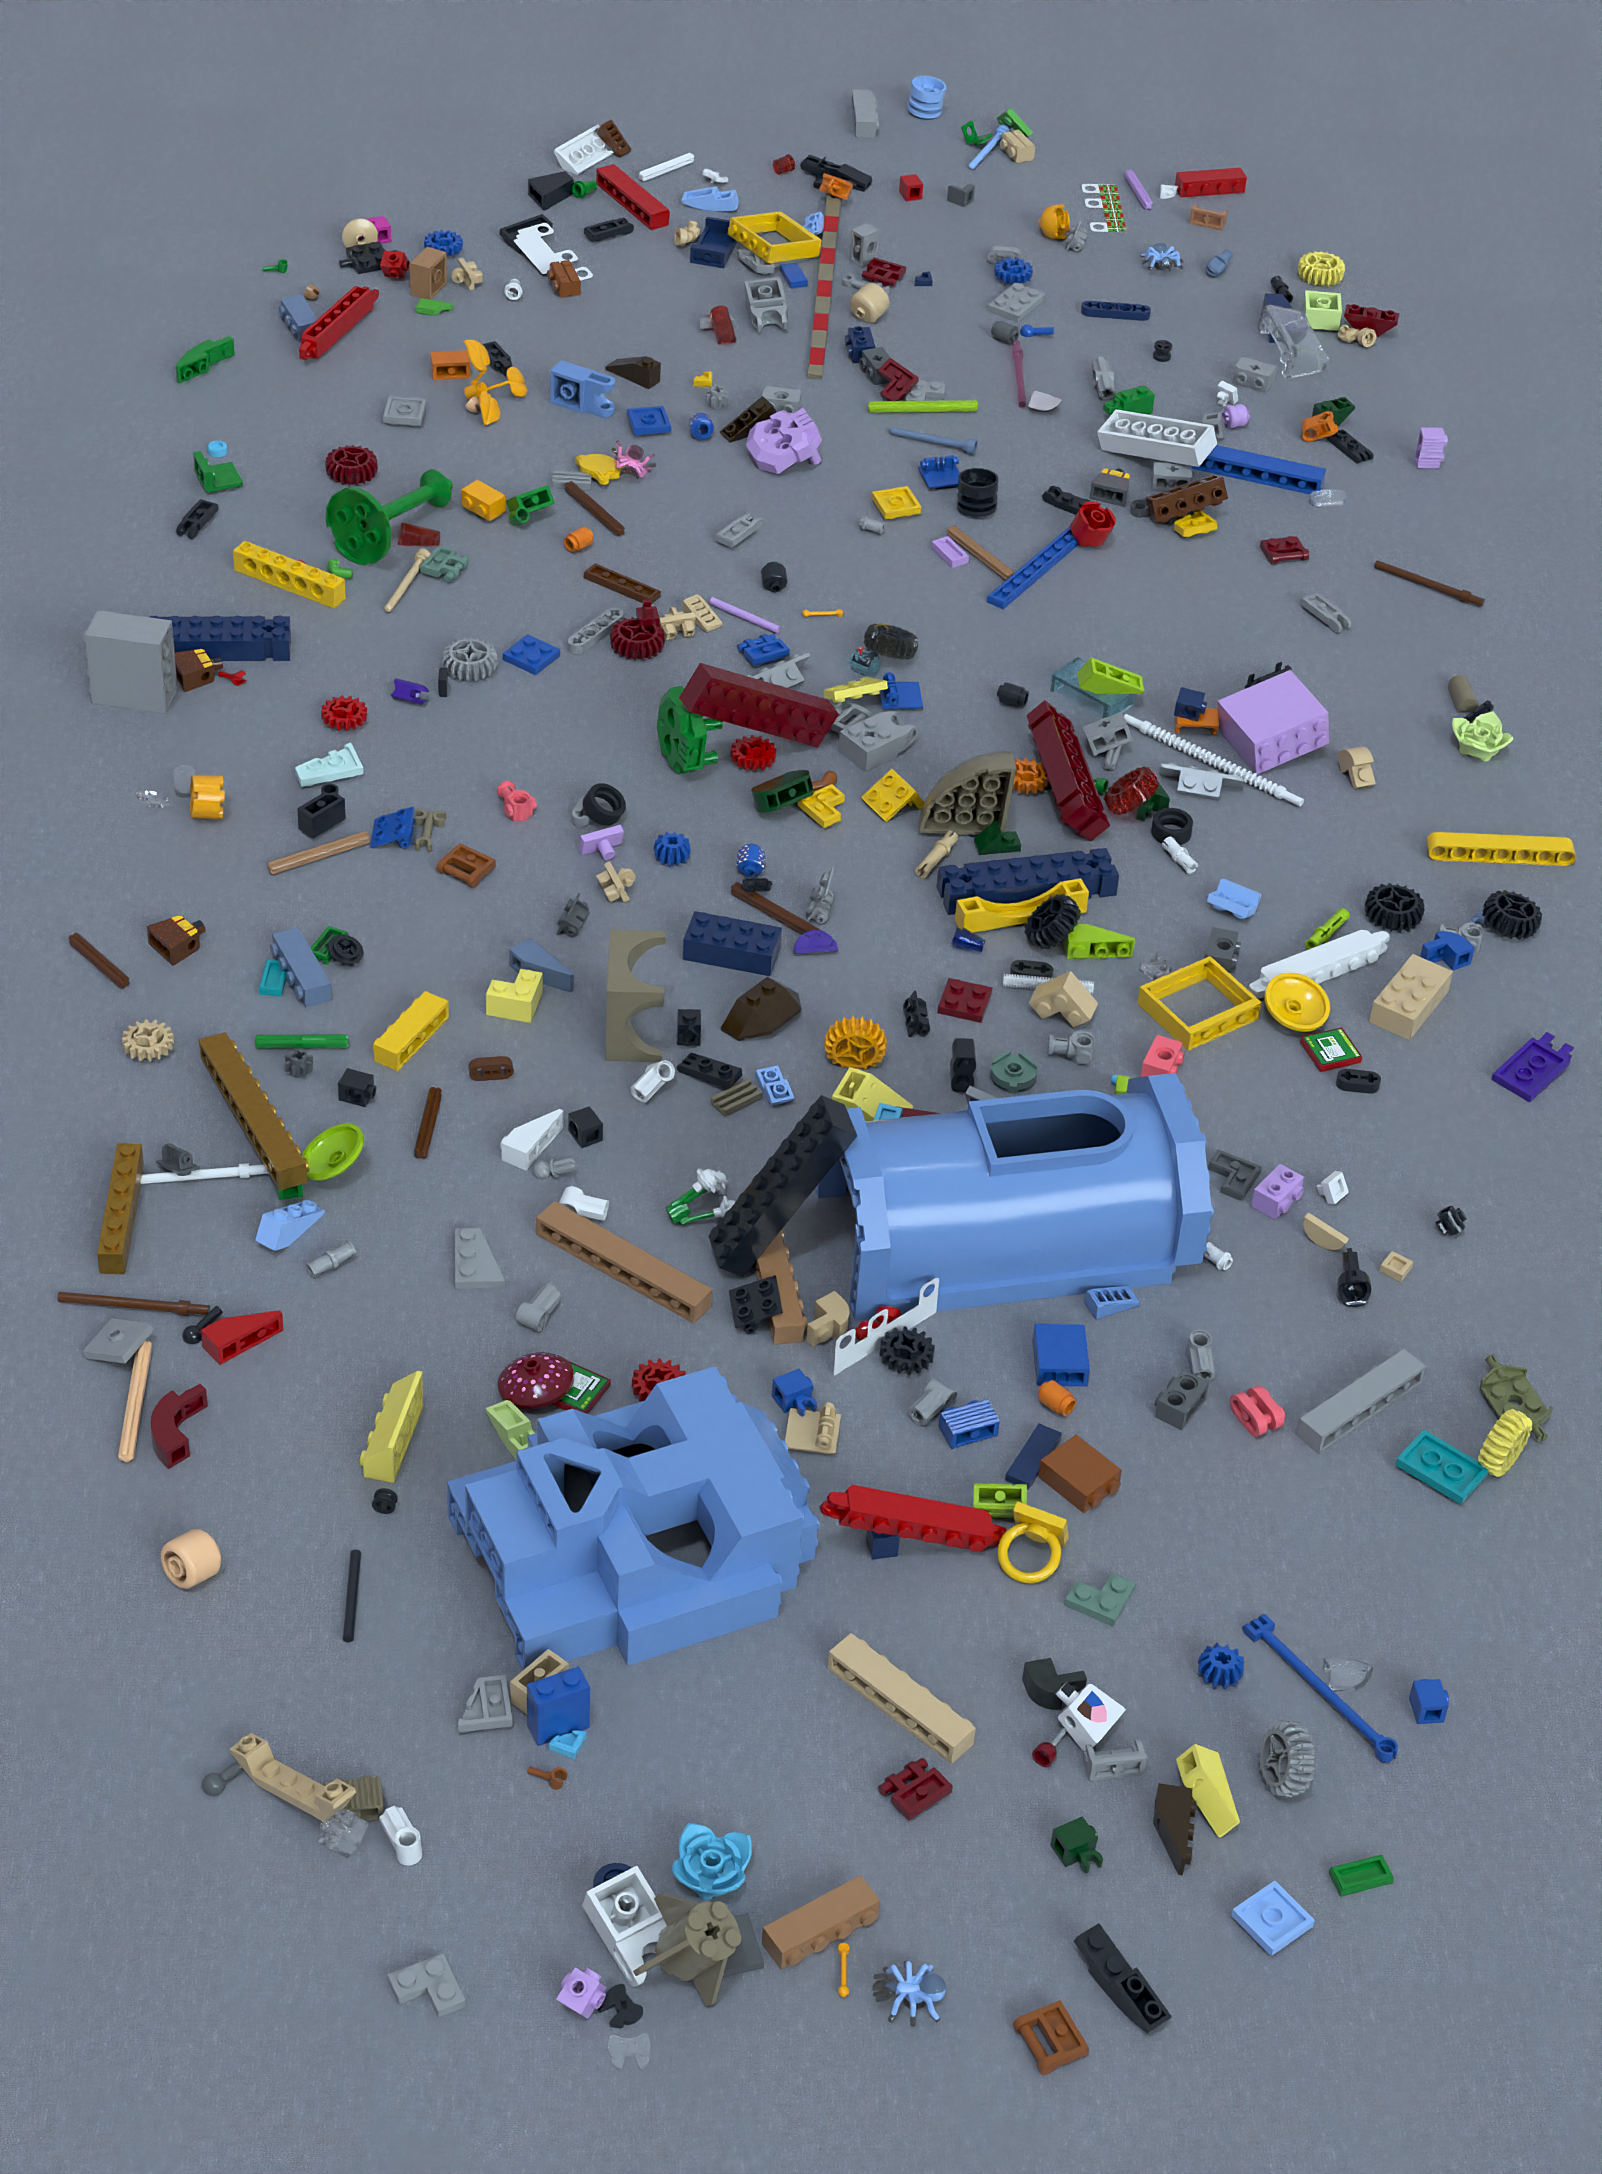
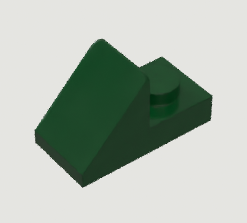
M1152 780L1140 799L1137 809V820L1144 822L1148 814L1152 815L1153 811L1157 812L1161 809L1169 808L1170 798L1157 780Z
M994 821L974 838L978 855L1021 852V842L1017 832H1001L998 821Z

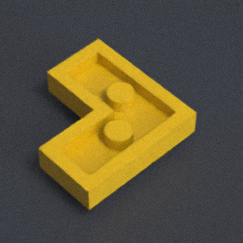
M831 784L815 791L812 796L798 801V806L825 828L841 821V813L834 806L845 802V795Z

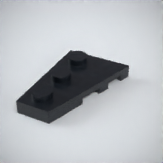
M543 214L501 228L499 235L521 254L523 251L514 242V240L518 239L516 235H519L518 230L542 223H547L552 228L553 223ZM540 226L538 227V231L541 233H546L549 231V228L546 226Z

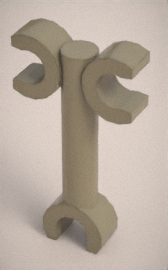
M416 809L414 825H424L422 836L415 841V849L419 851L420 847L426 846L428 852H431L432 840L430 836L433 824L436 827H444L446 811L427 812L424 809Z

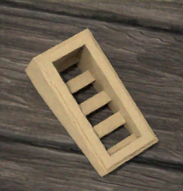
M698 594L683 600L682 611L684 614L694 612L696 616L695 624L706 633L723 625V622Z

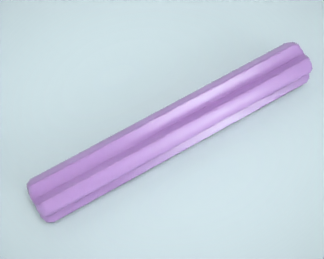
M1132 169L1126 170L1125 178L1144 209H1151L1153 202Z

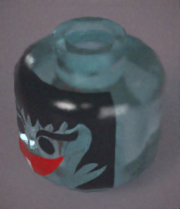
M865 647L855 649L849 658L852 671L866 677L877 673L881 666L878 653Z

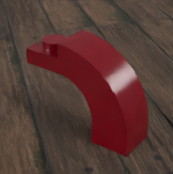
M201 1384L186 1390L180 1396L173 1390L170 1391L157 1403L152 1412L150 1424L153 1449L158 1459L168 1469L190 1457L189 1439L178 1427L186 1419L208 1407L207 1392Z

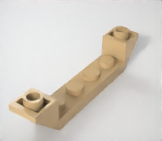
M253 1733L241 1738L238 1743L229 1749L233 1757L256 1785L323 1822H326L343 1809L356 1793L354 1787L339 1779H335L333 1782L323 1786L275 1760L268 1741Z

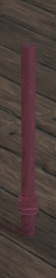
M1014 341L1012 357L1015 359L1019 407L1024 408L1026 406L1022 366L1023 350L1020 341Z

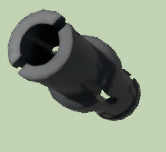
M1274 276L1270 282L1276 290L1275 293L1283 294L1289 303L1292 302L1293 295L1289 292L1288 285L1282 281L1280 276H1277V278Z

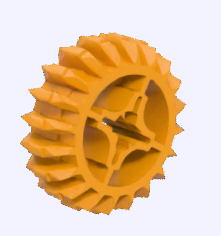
M854 1015L851 1019L843 1017L842 1022L836 1020L834 1025H830L825 1034L824 1041L827 1058L832 1060V1064L839 1063L841 1068L845 1066L855 1069L864 1068L865 1070L869 1065L875 1067L877 1062L882 1061L887 1046L884 1029H880L879 1023L873 1024L872 1019L866 1021L863 1016L860 1019H856Z

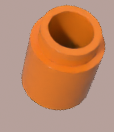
M585 526L567 534L564 538V545L569 552H578L593 543V533Z
M1054 1380L1044 1382L1038 1390V1400L1058 1415L1067 1416L1076 1406L1077 1400L1073 1397V1393Z

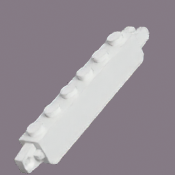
M1359 930L1262 967L1260 979L1249 984L1248 991L1257 999L1263 998L1265 989L1271 979L1282 973L1302 974L1320 984L1323 981L1378 961L1379 955L1387 951L1385 942H1388L1390 936L1384 931L1371 934L1367 930Z

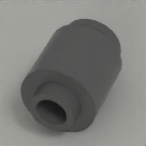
M996 321L991 328V334L995 338L1009 344L1015 342L1019 337L1018 328L1004 321Z

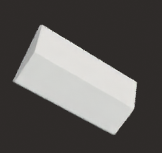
M598 124L554 150L563 170L579 175L614 154L612 149L596 134L600 128Z

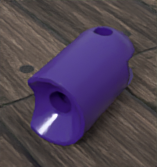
M398 678L394 680L395 690L391 694L392 698L417 704H423L427 701L420 698L421 691L429 692L426 686Z

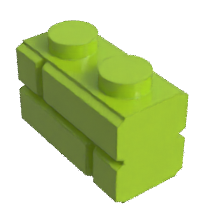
M974 1483L973 1508L986 1510L992 1518H1014L1013 1510L1017 1501L1027 1505V1484H1015V1486H1012V1484Z

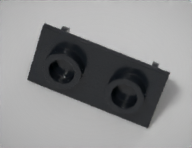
M915 990L903 1004L908 1037H911L914 1032L924 1036L930 1031L929 1019L926 1018L928 1016L927 1004L922 998H917Z

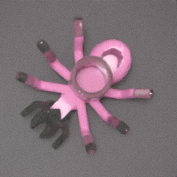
M619 440L616 441L618 451L612 448L616 468H621V473L625 471L624 473L636 475V478L639 479V476L643 477L647 472L651 473V467H656V463H650L646 468H643L648 460L655 457V454L647 456L641 463L644 450L637 445H630L624 456L622 455V446Z

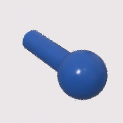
M1024 325L1020 329V334L1024 337L1054 334V327L1033 328L1031 325Z

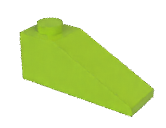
M1092 657L1077 672L1079 688L1095 694H1143L1145 692L1142 676Z

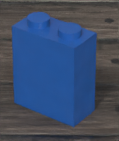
M1035 1324L1032 1344L1037 1386H1041L1044 1382L1051 1380L1056 1381L1061 1386H1087L1090 1365L1085 1325Z
M579 1666L527 1684V1727L537 1746L550 1742L557 1735L562 1736L572 1733L574 1730L583 1731L589 1728L590 1686Z

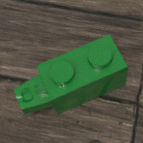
M1145 385L1123 390L1122 392L1114 393L1113 400L1104 403L1103 410L1108 415H1112L1115 410L1149 415L1153 412L1155 394Z

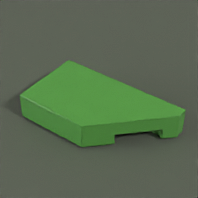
M421 298L416 306V313L431 316L438 315L443 310H453V303Z

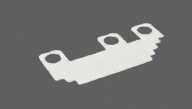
M547 223L518 230L519 235H516L518 239L514 240L542 274H546L547 270H550L551 262L559 261L560 263L565 259L561 257L564 253H569L573 256L569 260L570 262L578 259L571 250L554 253L543 241L541 236L554 232ZM546 226L549 228V231L541 233L538 231V227ZM586 267L575 269L576 273L579 270L588 272L586 277L578 276L580 281L593 277V274Z

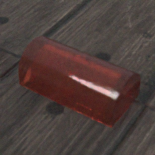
M724 305L714 307L710 311V318L717 343H736V336L728 308Z

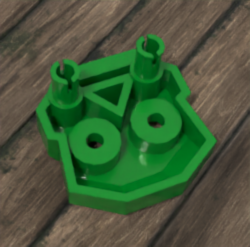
M683 686L672 687L661 697L656 727L661 753L667 757V762L678 774L695 772L698 769H703L704 765L718 763V754L715 750L705 752L706 731L723 728V721L712 718L704 719L703 716L688 711L679 699L684 690Z

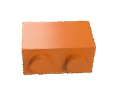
M467 350L430 352L433 380L470 378V360Z

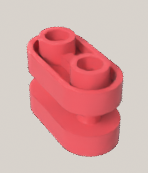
M1257 1385L1248 1389L1247 1394L1240 1392L1230 1397V1406L1234 1415L1252 1436L1257 1437L1265 1434L1267 1428L1274 1430L1284 1425L1285 1412L1283 1408L1277 1405L1268 1390L1262 1386Z

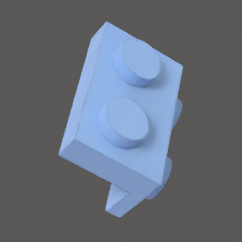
M1223 878L1220 880L1217 890L1209 893L1207 902L1213 904L1215 909L1221 911L1228 910L1233 912L1232 915L1234 917L1245 919L1255 914L1261 894Z

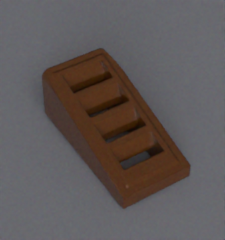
M612 120L600 126L596 134L619 158L631 151L630 146Z

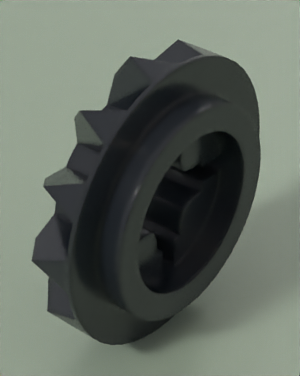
M336 935L330 939L327 946L329 949L328 955L333 956L334 961H340L342 966L344 964L352 966L354 963H359L364 954L360 942L349 935ZM350 948L348 953H341V950Z

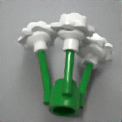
M698 1168V1181L692 1185L693 1188L665 1207L674 1224L680 1222L683 1226L689 1222L714 1216L715 1218L724 1217L726 1211L735 1203L734 1200H728L726 1196H723V1201L719 1208H715L711 1212L687 1217L691 1213L687 1204L702 1194L711 1191L722 1195L726 1194L725 1189L728 1185V1180H726L724 1173H721L720 1170L717 1172L711 1169L703 1171Z

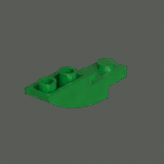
M230 336L216 342L209 339L189 350L176 364L177 383L180 384L209 371L210 365L234 356V339Z

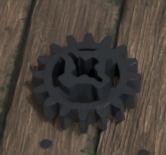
M904 1326L903 1331L894 1328L893 1334L886 1332L885 1338L881 1339L879 1356H882L883 1364L889 1363L888 1369L897 1368V1373L899 1374L902 1370H906L907 1374L911 1375V1370L921 1373V1367L929 1368V1363L933 1362L935 1345H932L931 1337L925 1338L926 1332L917 1333V1328L915 1327L912 1331H908V1328Z

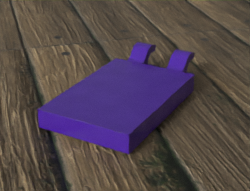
M1548 1032L1539 1040L1532 1037L1493 1073L1492 1081L1530 1103L1569 1066L1572 1055L1569 1053L1574 1047L1565 1043L1558 1051L1553 1050V1044L1550 1042L1555 1036Z

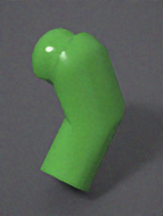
M337 559L328 560L327 570L331 574L341 578L352 579L353 569L338 567L339 561Z

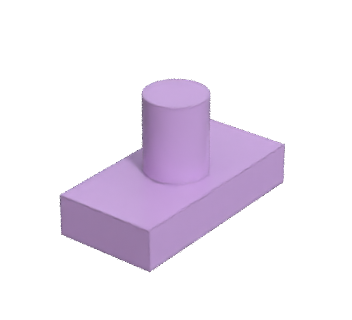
M621 825L581 835L578 850L581 855L600 851L604 860H610L615 856V851L612 847L621 845L624 830Z

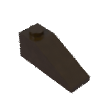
M647 356L616 359L605 366V370L650 389L660 382L661 362Z

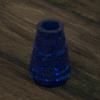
M957 927L951 944L955 945L958 949L982 952L986 940L964 927L963 929Z

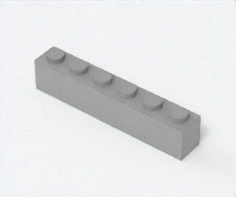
M1402 1349L1397 1354H1391L1385 1362L1379 1366H1373L1367 1374L1357 1377L1346 1388L1339 1389L1333 1397L1327 1401H1321L1312 1411L1303 1413L1298 1420L1299 1425L1296 1436L1319 1454L1422 1384L1426 1366L1405 1349Z

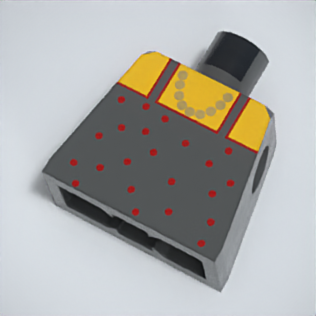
M1120 468L1115 470L1103 469L1091 483L1090 499L1125 507L1130 475Z

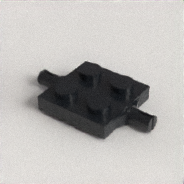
M380 242L346 248V255L349 259L339 260L340 268L351 266L358 274L382 270L380 264L383 253L386 250Z

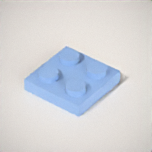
M1275 1880L1235 1907L1231 1915L1270 1956H1273L1311 1929L1315 1922Z

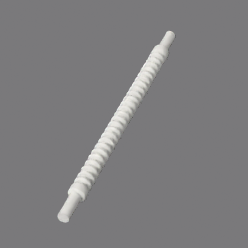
M1128 714L1124 716L1126 722L1140 729L1141 733L1148 734L1149 737L1153 736L1154 739L1158 738V741L1163 740L1164 744L1173 745L1174 749L1183 750L1184 754L1188 752L1189 756L1198 757L1199 761L1208 762L1209 766L1218 767L1224 773L1238 774L1244 777L1245 783L1249 782V785L1254 784L1255 788L1264 789L1265 793L1274 794V797L1281 800L1283 798L1300 807L1304 802L1303 798L1288 792L1285 787L1278 786L1277 783L1272 784V781L1267 782L1266 778L1262 779V776L1257 777L1256 773L1252 775V772H1247L1246 768L1237 767L1235 763L1227 762L1221 756L1216 757V754L1211 755L1210 751L1206 752V749L1201 750L1200 746L1196 748V744L1191 745L1190 741L1186 743L1185 739L1181 740V737L1176 738L1175 734L1171 736V732L1166 733L1165 729L1161 731L1160 727L1156 728V725H1152L1148 721L1143 722Z

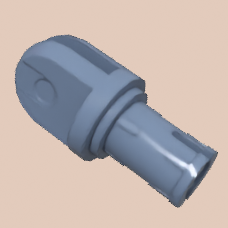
M1226 249L1221 255H1215L1209 260L1205 267L1207 274L1212 277L1219 276L1227 268V262L1233 258L1232 252Z

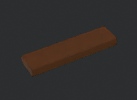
M596 563L584 572V579L641 603L643 600H651L652 605L661 597L660 590Z

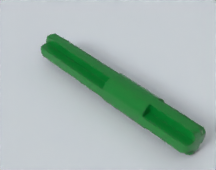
M347 1034L256 1035L255 1045L258 1049L348 1048L349 1037Z

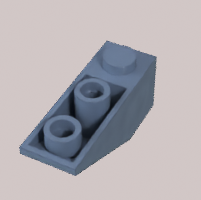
M532 938L509 949V966L517 973H519L520 969L542 972L543 984L568 992L573 991L574 976L572 971L563 966L556 957L549 954L542 945L535 942Z

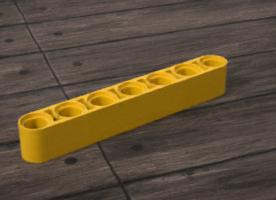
M1433 832L1426 838L1429 856L1437 861L1568 866L1576 860L1573 842L1566 837Z

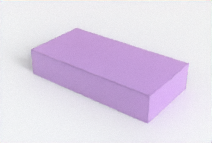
M949 536L932 541L931 548L952 568L969 563V556Z

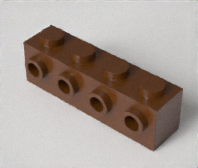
M1218 474L1146 497L1150 518L1159 524L1169 521V518L1175 516L1176 518L1184 517L1190 511H1202L1208 505H1220L1223 503L1222 501L1228 499L1224 478Z

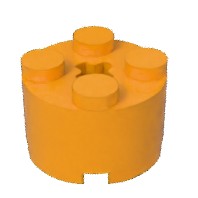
M191 776V818L223 819V806H220L225 800V791L220 790V788L223 789V776Z

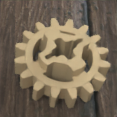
M145 1019L144 1023L136 1021L135 1027L129 1025L128 1031H123L122 1046L125 1054L130 1053V1058L132 1059L138 1056L139 1061L147 1058L151 1062L154 1057L160 1060L161 1054L167 1056L168 1050L173 1049L174 1036L171 1027L166 1028V1023L164 1022L158 1024L157 1020H154L152 1023H149Z

